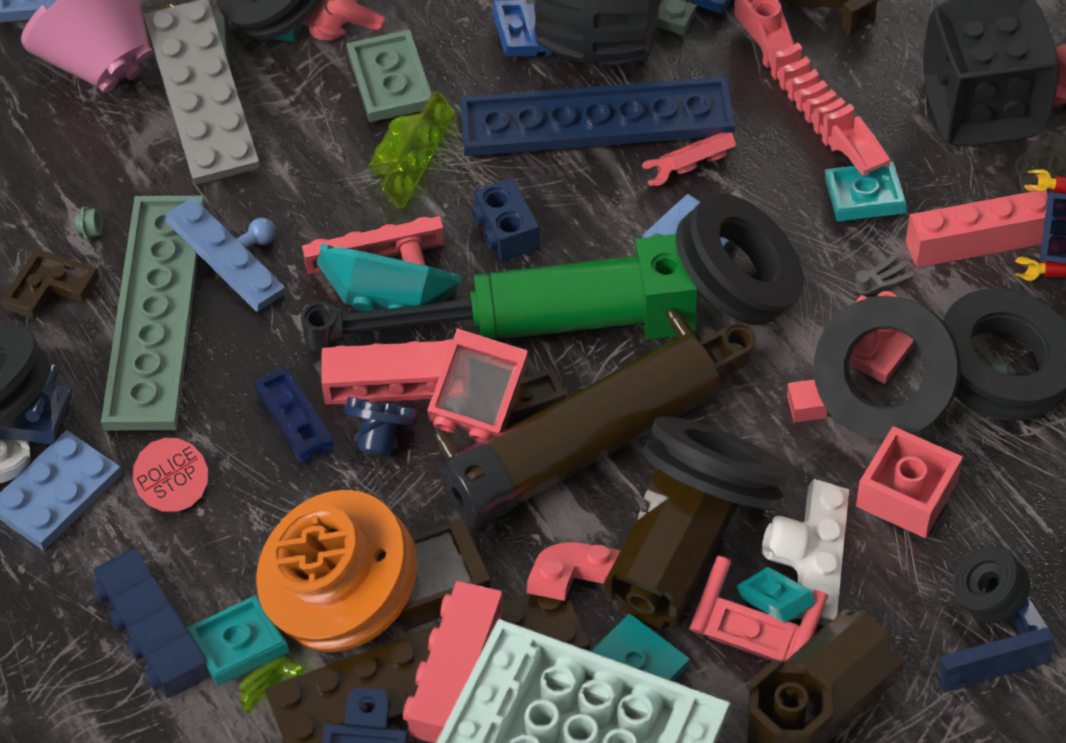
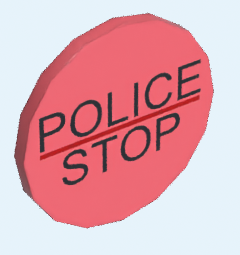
M163 438L151 442L139 453L133 466V483L138 495L148 506L161 512H179L191 507L202 497L208 483V468L203 455L192 444L179 438Z

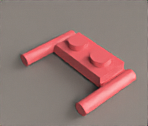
M717 556L689 629L691 631L706 635L709 639L771 661L787 660L814 636L828 598L827 593L816 589L813 590L812 595L815 604L806 609L800 626L788 621L782 623L768 614L718 598L731 561Z

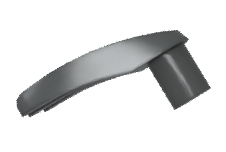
M894 253L869 272L866 270L859 271L856 274L857 282L855 283V288L862 295H872L903 284L913 278L915 273L910 271L893 278L907 267V261H903L884 272L897 260L898 254Z

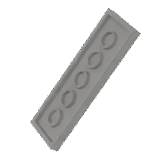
M197 0L143 14L194 185L259 169V160L209 1Z

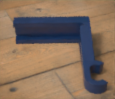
M1004 549L1008 551L1010 554H1012L1013 552L1012 549ZM993 577L998 586L999 577ZM1029 597L1023 607L1012 616L1020 635L940 657L939 662L943 670L942 674L937 676V681L943 693L1051 662L1055 639Z

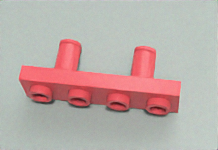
M440 216L433 218L421 217L405 224H388L377 230L363 233L351 232L344 237L330 240L318 239L310 244L302 245L307 275L322 272L317 265L321 244L385 257L402 255L403 261L426 266L422 250L444 245Z

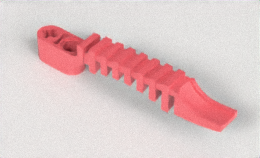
M735 0L734 14L760 45L763 52V64L766 68L771 67L772 77L775 80H780L779 86L783 91H788L789 99L797 102L796 108L800 112L804 111L807 122L814 124L813 130L817 134H822L824 144L826 146L830 145L832 151L839 150L843 152L863 177L868 175V172L885 166V168L890 166V158L873 133L859 116L854 118L855 108L851 104L845 107V101L841 97L836 100V93L832 89L827 92V83L824 80L819 82V73L815 69L810 72V60L807 57L802 59V46L798 42L795 45L793 44L778 0Z

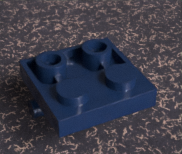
M51 364L50 377L37 398L21 414L0 428V438L53 444L72 398L71 386L55 384L59 374L57 366Z

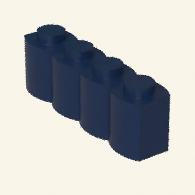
M135 548L93 569L97 581L93 582L91 586L100 603L104 604L108 601L113 610L109 611L108 614L118 633L125 630L130 637L125 642L134 660L137 662L143 659L148 667L143 670V673L153 691L160 688L165 697L169 698L209 676L205 660Z

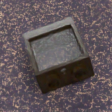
M463 518L412 536L417 552V576L411 596L398 617L405 631L443 618L440 615L443 599L446 594H452L456 581L491 589L490 577Z

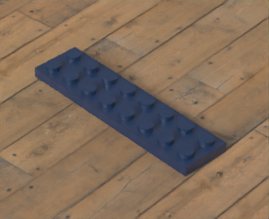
M726 76L460 97L464 156L703 138L719 133H732L735 135V123Z

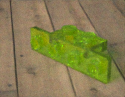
M440 91L432 92L420 114L399 116L390 123L389 130L382 142L376 147L375 154L368 165L374 175L386 174L380 184V188L397 209L405 207L455 116L454 110Z

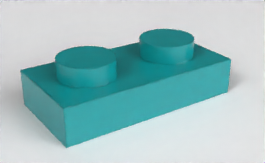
M769 567L737 585L741 599L782 623L799 617L804 610L815 604L810 589Z

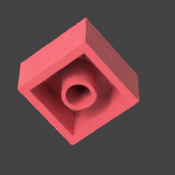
M893 426L859 481L856 507L926 538L958 483L963 457Z

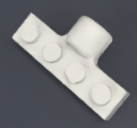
M813 479L808 486L804 522L779 515L775 516L772 520L773 523L769 524L765 531L762 553L768 560L793 567L798 573V583L810 589L811 592L816 589L828 594L818 623L826 626L837 617L849 489ZM806 610L797 618L803 619Z

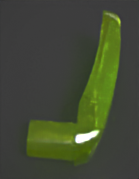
M283 657L276 658L257 668L238 686L239 691L242 692L239 701L243 704L242 710L245 713H249L253 706L266 694L265 687L279 683L283 676L288 679H295L297 676L304 674V668Z

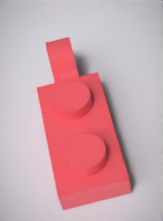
M719 133L660 156L659 159L647 160L642 164L643 169L655 166L658 170L657 177L649 180L648 184L653 186L661 185L667 180L671 170H677L678 174L693 170L697 167L696 162L707 158V161L710 162L725 157L727 155L726 150L736 146L732 133Z

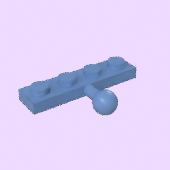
M194 197L166 213L165 222L256 312L284 296L285 286L247 250V248L254 244L267 245L273 241L276 235V228L271 220L262 217L253 220L249 225L248 232L236 239Z

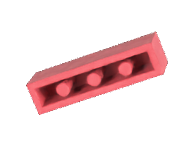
M1032 191L910 214L906 244L916 268L1041 245L1048 198L1047 191Z
M453 339L436 342L412 341L401 344L376 343L366 346L341 345L322 348V389L325 405L346 404L347 397L366 399L369 402L432 399ZM462 356L448 398L471 397L470 358Z
M456 581L452 594L445 595L440 612L441 617H443L440 628L434 627L430 635L428 650L431 652L428 661H422L417 671L416 685L419 686L415 697L409 696L404 707L403 719L408 722L410 737L432 743L437 742L498 619L501 620L503 616L502 591Z

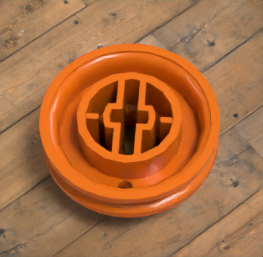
M338 490L312 497L289 512L274 528L264 545L257 568V592L262 608L277 627L295 642L306 648L321 652H339L361 646L385 631L407 604L417 576L418 564L415 543L404 523L383 502L369 494L354 490Z

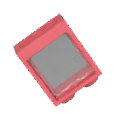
M457 329L427 410L429 420L434 422L433 425L436 428L453 433L455 429L467 432L469 437L477 442H484L504 431L529 362L528 351Z

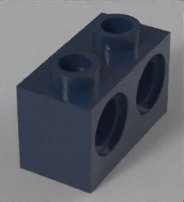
M513 178L474 190L475 205L471 206L473 219L477 226H483L486 244L490 251H496L501 262L540 249L539 225Z

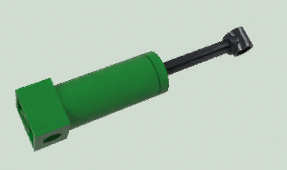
M656 233L651 237L635 239L636 256L491 272L489 275L488 273L474 274L475 291H470L471 299L342 314L341 308L335 309L327 302H314L306 306L302 311L301 322L307 346L317 352H322V348L336 347L340 341L345 340L344 334L473 319L474 327L479 326L480 336L495 341L496 339L505 340L643 323L647 340L678 336L666 317V313L670 309H676L691 329L696 331L697 288L686 273L680 260L676 245V234L663 236Z

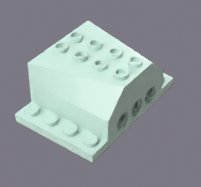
M498 619L436 743H716L729 713L730 703Z

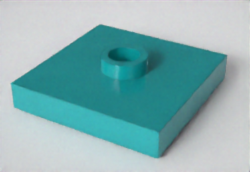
M891 161L890 166L886 168L882 166L870 171L864 177L855 166L825 170V180L836 221L906 213V200L894 162Z
M257 595L185 628L204 658L208 672L217 687L289 652L285 639L264 612Z
M630 613L591 651V653L674 682L690 666V659Z

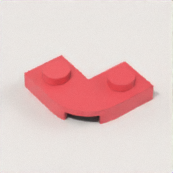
M577 542L552 545L538 555L527 580V593L565 600L573 578L604 584L621 550L610 549L603 545H589Z

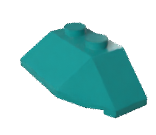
M321 244L317 265L342 301L362 312L444 302L456 295L462 276L425 265Z

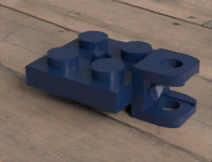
M354 688L347 700L345 726L324 724L322 743H406L407 733L406 731L387 729L388 700L383 690ZM367 704L375 707L370 713L362 712L361 708Z

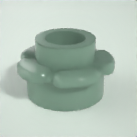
M82 207L80 213L75 215L76 231L78 234H83L86 240H90L92 236H100L102 233V217L98 208Z

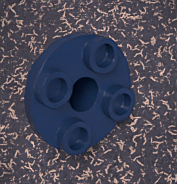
M347 397V403L344 405L343 410L345 414L362 417L360 431L354 436V441L358 442L357 447L360 451L373 456L389 455L392 453L393 448L398 447V441L395 437L397 424L416 426L418 420L417 409L387 402H381V404L369 402V400L355 397Z

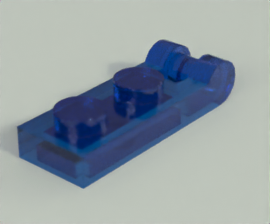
M286 366L253 381L255 391L287 439L299 462L310 458V453L320 448L322 451H325L334 446L330 433ZM311 430L314 436L303 440L301 435Z

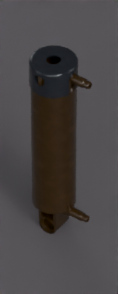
M670 309L666 313V317L679 337L484 442H478L459 452L445 432L440 431L436 433L434 439L446 458L440 465V476L454 508L470 527L479 529L514 510L517 505L651 433L656 418H678L717 397L720 393V379L739 370L748 363L756 342V335L753 329L743 323H734L702 340L697 332L691 329L683 316L679 315L676 309ZM737 343L741 345L743 349L734 348L730 344Z

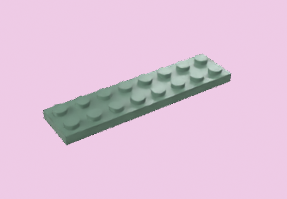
M203 195L134 197L101 418L104 431L177 430L199 254L165 220L168 211L192 197L205 208Z

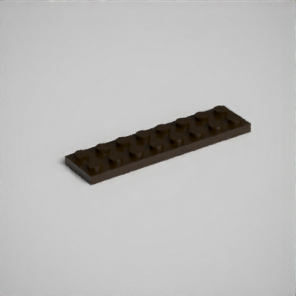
M526 593L503 602L504 613L501 620L590 652V642L568 596H566L565 600ZM434 627L265 687V693L283 742L322 743L324 724L345 726L347 700L354 688L378 689L386 693L389 710L387 727L404 721L403 712L409 696L415 697L419 686L416 685L419 665L422 661H428L431 652L428 650V644ZM367 704L361 708V711L370 713L375 707Z

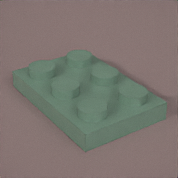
M410 30L346 43L347 53L369 122L434 108L433 97Z

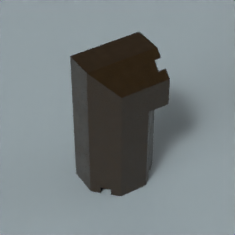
M658 469L644 497V500L648 501L647 512L640 510L633 529L604 581V598L611 604L616 599L622 605L619 612L624 617L630 613L652 629H661L665 622H669V627L677 626L738 507L737 503L695 489Z
M845 609L787 660H773L750 680L747 706V743H828L902 677L905 660L900 652L895 656L891 652L889 646L894 643V640L890 633L866 612L858 611L851 616L852 610Z

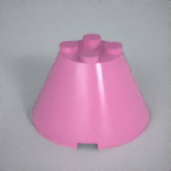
M57 0L48 9L45 5H42L29 20L21 36V43L29 53L99 87L103 93L112 90L125 77L128 80L137 77L144 70L141 63L153 52L150 48L139 0Z

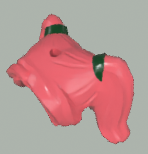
M322 0L303 24L308 26L309 32L313 37L319 40H334L346 34V29L341 27L344 23H353L377 31L385 26L386 20L378 13L359 5L357 0Z

